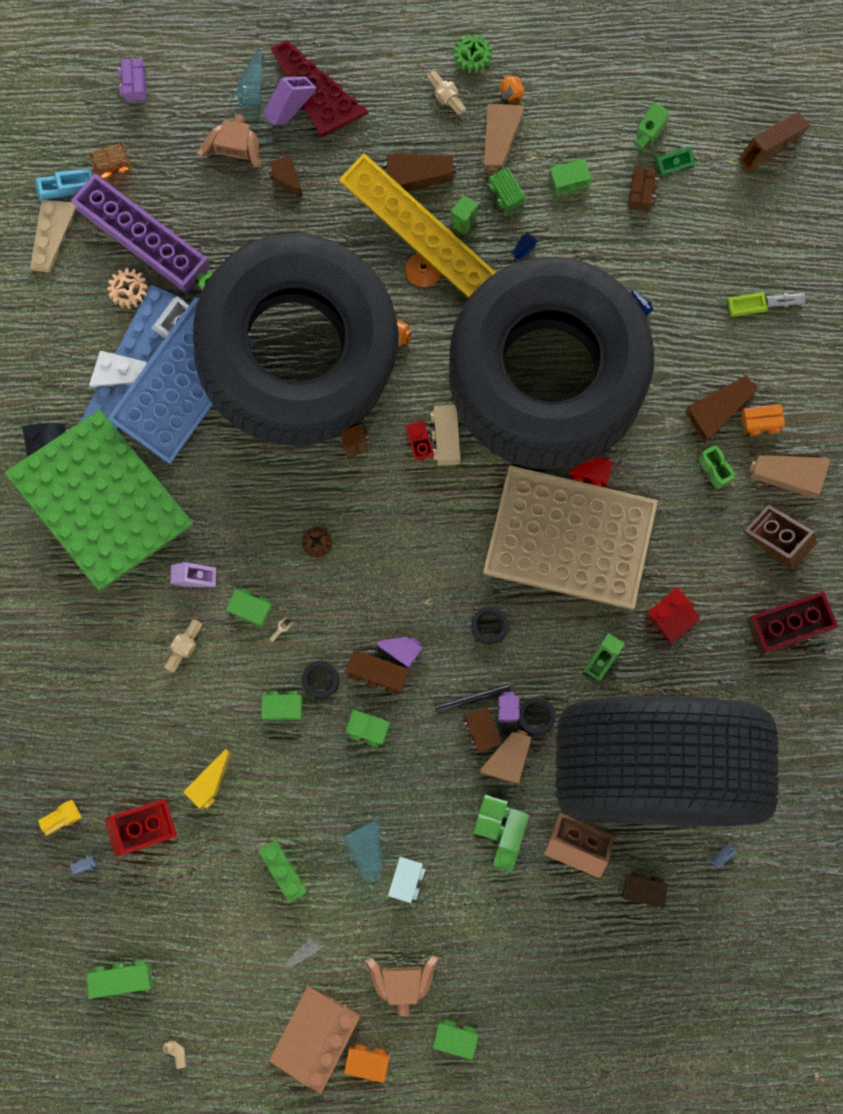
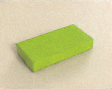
M764 292L727 298L730 317L766 312L768 310Z

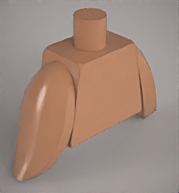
M240 114L235 115L234 121L225 120L222 125L214 127L196 152L201 157L209 156L215 151V154L246 160L250 158L253 167H261L258 138L250 130V126L245 124L246 118Z
M432 955L426 961L423 970L421 967L386 968L382 972L380 966L373 958L364 961L369 968L377 994L383 1000L388 1001L389 1005H397L398 1016H409V1004H417L418 1000L424 998L429 992L434 969L439 957Z

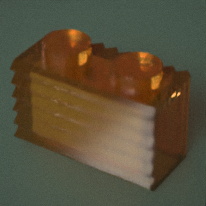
M123 142L88 153L95 173L103 179L109 178L112 174L118 172H127L129 168H132Z

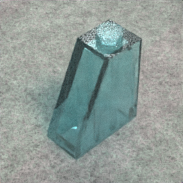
M376 819L343 837L364 881L369 879L370 883L380 878L379 873L383 872L381 827L379 819Z

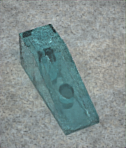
M262 48L257 49L238 80V88H235V99H238L239 106L261 107L264 59Z

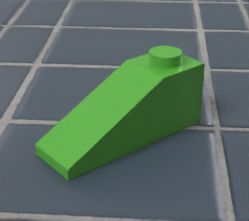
M510 808L492 866L510 872L513 871L529 814Z

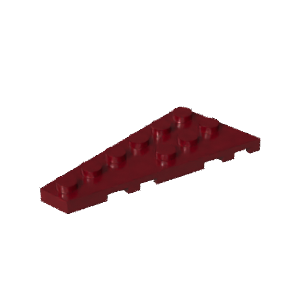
M288 40L271 47L272 53L286 77L305 76L316 87L315 92L303 104V107L321 138L369 114L365 107H362L355 98L350 97L343 91V88L325 72L320 71L312 61L304 57L302 52Z

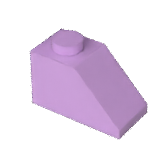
M187 562L171 565L170 584L186 587H215L216 568Z

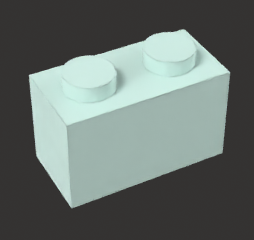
M400 857L388 896L411 903L412 899L416 900L420 890L416 886L418 880H423L426 870L422 868L423 864Z

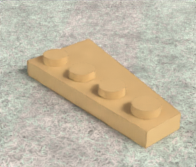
M41 200L30 267L32 271L51 272L58 256L60 245L65 240L66 231L71 226L75 211L77 212L72 202Z

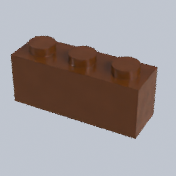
M354 650L346 673L349 674L348 678L359 682L360 679L368 681L367 685L374 688L382 686L386 688V692L396 695L397 692L402 693L409 669Z

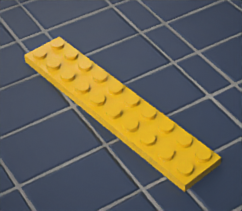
M365 153L339 179V182L467 298L486 279L496 273Z

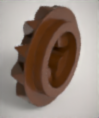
M320 527L310 528L304 533L302 538L303 550L312 557L326 555L332 547L331 535L327 530ZM321 536L320 542L323 547L321 545L313 546L311 537L318 539Z

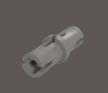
M785 292L782 295L766 296L767 307H788L789 305L805 304V293L788 294Z

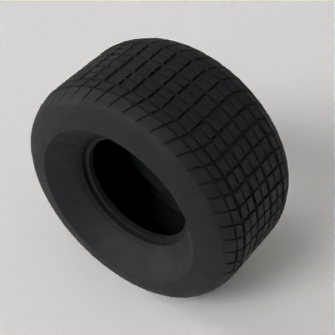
M290 233L273 235L253 241L232 253L216 268L208 282H206L197 302L198 306H196L193 322L194 360L201 385L211 403L226 420L239 430L259 440L277 445L306 446L322 443L340 436L343 430L356 426L373 409L393 371L398 351L399 333L397 317L390 295L376 272L362 258L332 240L309 234ZM284 303H301L319 310L332 322L338 333L341 346L339 360L328 372L309 381H287L270 374L257 362L248 342L250 328L263 312Z
M541 257L524 260L507 266L486 279L468 298L469 301H466L462 307V311H460L456 319L450 342L449 381L455 407L459 411L458 414L470 433L497 456L509 462L536 469H561L588 462L609 450L625 435L635 421L649 390L654 370V345L651 330L645 314L636 299L618 280L607 272L588 263L569 258ZM551 328L567 332L582 342L589 351L594 363L595 379L582 393L568 400L546 402L534 399L520 391L507 375L503 357L510 345L525 333L537 329Z
M624 696L596 698L574 703L563 710L558 720V731L556 732V749H558L556 751V769L558 771H556L555 788L558 791L555 793L561 810L573 818L627 824L745 826L768 821L774 815L777 808L776 805H778L779 800L776 797L779 795V778L776 777L778 775V757L776 756L778 754V730L772 715L763 708L745 702L713 698Z

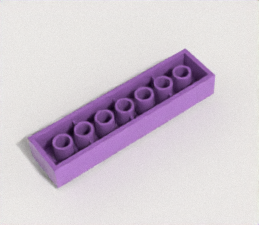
M94 174L71 199L77 211L184 293L188 294L197 282L195 280L198 274H205L209 270L210 264L205 256L97 174Z

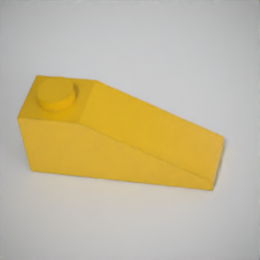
M227 749L184 791L187 797L199 809H208L215 802L214 797L218 793L231 755Z

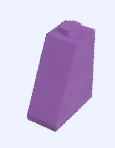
M305 76L281 78L263 114L273 125L287 124L315 92L316 87Z

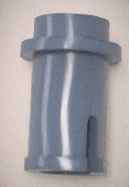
M726 844L716 855L713 854L711 856L710 862L717 869L723 868V864L735 855L736 852L735 850L732 851L733 848L729 844Z
M87 855L86 858L70 864L73 875L76 876L89 869L94 870L98 864L94 855Z

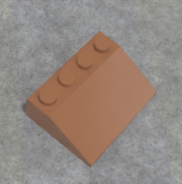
M307 986L269 1061L304 1085L322 1093L361 1014Z

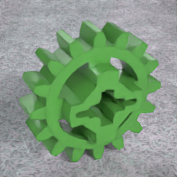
M468 34L467 39L462 36L461 42L457 41L456 47H454V60L457 67L462 65V71L467 68L468 73H471L472 70L478 73L479 68L485 70V65L489 66L490 60H492V47L489 46V41L484 42V36L480 37V39L477 38V34L474 37Z

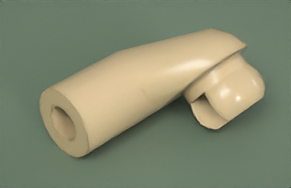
M175 1041L165 1043L163 1051L175 1057L176 1069L185 1068L184 1048Z

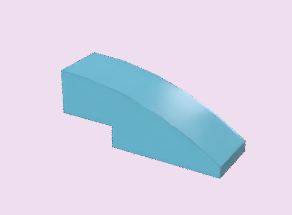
M92 170L55 172L54 176L36 178L35 186L39 201L53 200L77 194L93 176Z

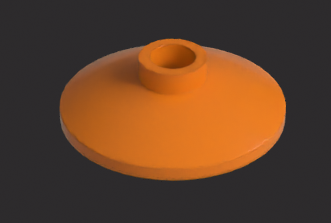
M418 253L411 256L406 263V276L415 286L430 287L441 277V274ZM421 265H426L427 268H426V269H421L420 266H421Z

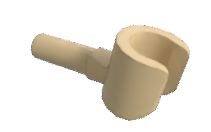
M285 617L278 623L279 628L269 639L271 642H273L280 635V633H282L283 631H287L289 628L292 627L293 623L289 624L288 626L284 624V620H286L287 617Z

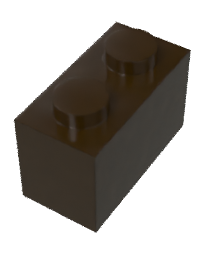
M632 872V876L626 875L622 899L664 908L668 884L663 883L664 879L652 877L651 880L643 879V874Z

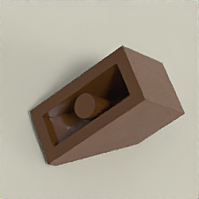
M291 156L270 161L271 169H268L270 179L275 180L276 186L297 196H303Z

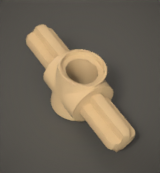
M431 71L427 78L436 88L435 95L442 105H450L457 115H462L466 111V107L458 99L459 92L454 83L447 80L443 81L436 71Z
M193 619L185 633L178 634L170 647L173 653L165 665L166 670L174 673L181 660L191 656L196 647L194 639L202 627L199 621Z

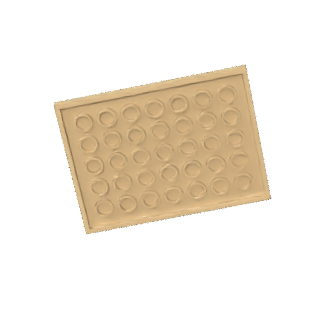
M509 465L483 574L634 610L658 500Z

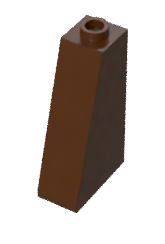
M797 112L753 137L738 160L750 173L802 137L810 124L800 112Z
M387 153L386 173L405 191L452 181V174H456V163H453V156Z
M746 375L688 406L685 412L704 443L708 442L754 396L757 391L756 384Z

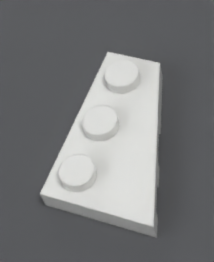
M100 351L89 386L93 388L104 385H131L147 362Z

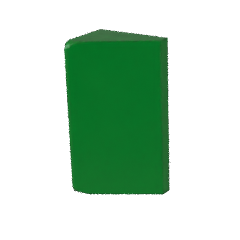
M685 146L654 156V161L660 175L695 165L691 146Z

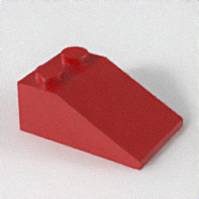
M166 799L104 819L115 857L177 837Z

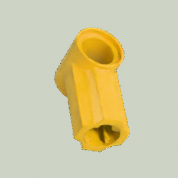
M70 800L57 807L56 811L40 819L39 825L45 835L48 836L65 825L68 826L75 823L82 817L73 800Z

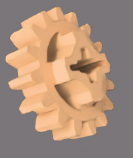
M126 268L125 273L118 270L119 275L113 274L114 280L108 281L111 285L107 287L110 299H113L115 305L119 303L121 308L126 305L130 309L133 304L135 307H138L137 302L142 303V297L147 296L145 291H148L149 288L146 285V279L143 278L142 273L137 274L135 269L129 272L128 268Z

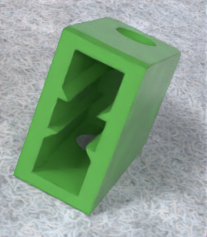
M656 102L652 104L637 128L638 138L634 144L638 148L643 149L647 143L653 145L668 124L670 111Z

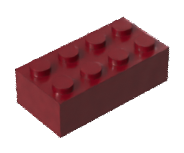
M824 591L752 615L746 619L760 656L833 631L839 627Z

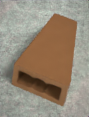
M488 104L484 173L493 175L503 170L523 118L524 106Z
M759 455L750 464V478L816 499L821 493L830 459Z

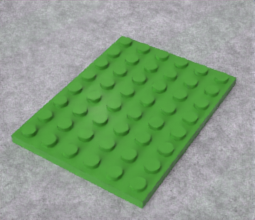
M101 410L96 411L5 472L7 478L99 592L193 526V522Z

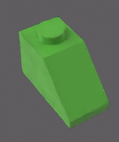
M608 633L584 671L598 681H601L625 643Z

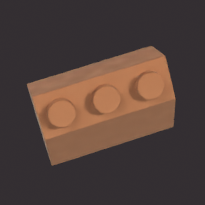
M560 813L544 855L600 878L608 864L615 836Z

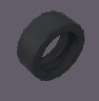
M485 607L475 613L472 619L471 630L473 636L479 642L492 645L500 642L505 637L508 630V621L506 615L501 610L495 607ZM494 615L500 620L501 629L497 635L486 637L479 631L478 622L483 616Z
M315 661L304 669L302 685L305 691L312 697L318 699L327 698L337 690L339 675L335 667L330 663ZM316 669H326L332 676L331 686L324 691L314 690L309 683V677Z
M534 697L526 700L521 705L518 721L520 727L525 732L531 735H542L552 728L556 713L549 701ZM540 705L546 709L548 720L543 727L533 728L526 722L525 713L530 706Z

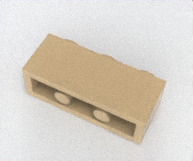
M455 405L434 406V412H430L431 424L435 423V430H432V442H436V448L433 449V459L437 460L438 466L460 464L457 409Z

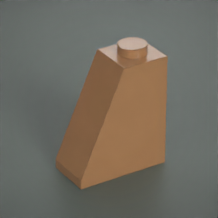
M517 730L516 733L512 732L481 768L480 773L519 784L532 737H528V733Z

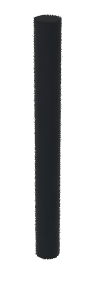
M502 685L436 705V713L500 695L504 692H510V685Z

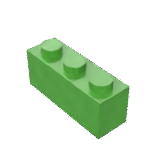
M274 840L258 851L289 903L309 892L278 840Z
M145 960L132 962L133 966L125 967V963L112 965L113 969L105 970V966L92 968L93 972L87 973L89 999L154 988L151 963L145 964Z

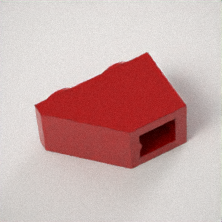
M424 420L406 425V433L415 460L420 461L434 457Z
M596 457L572 469L569 478L582 483L587 482L591 483V485L606 487L613 461Z

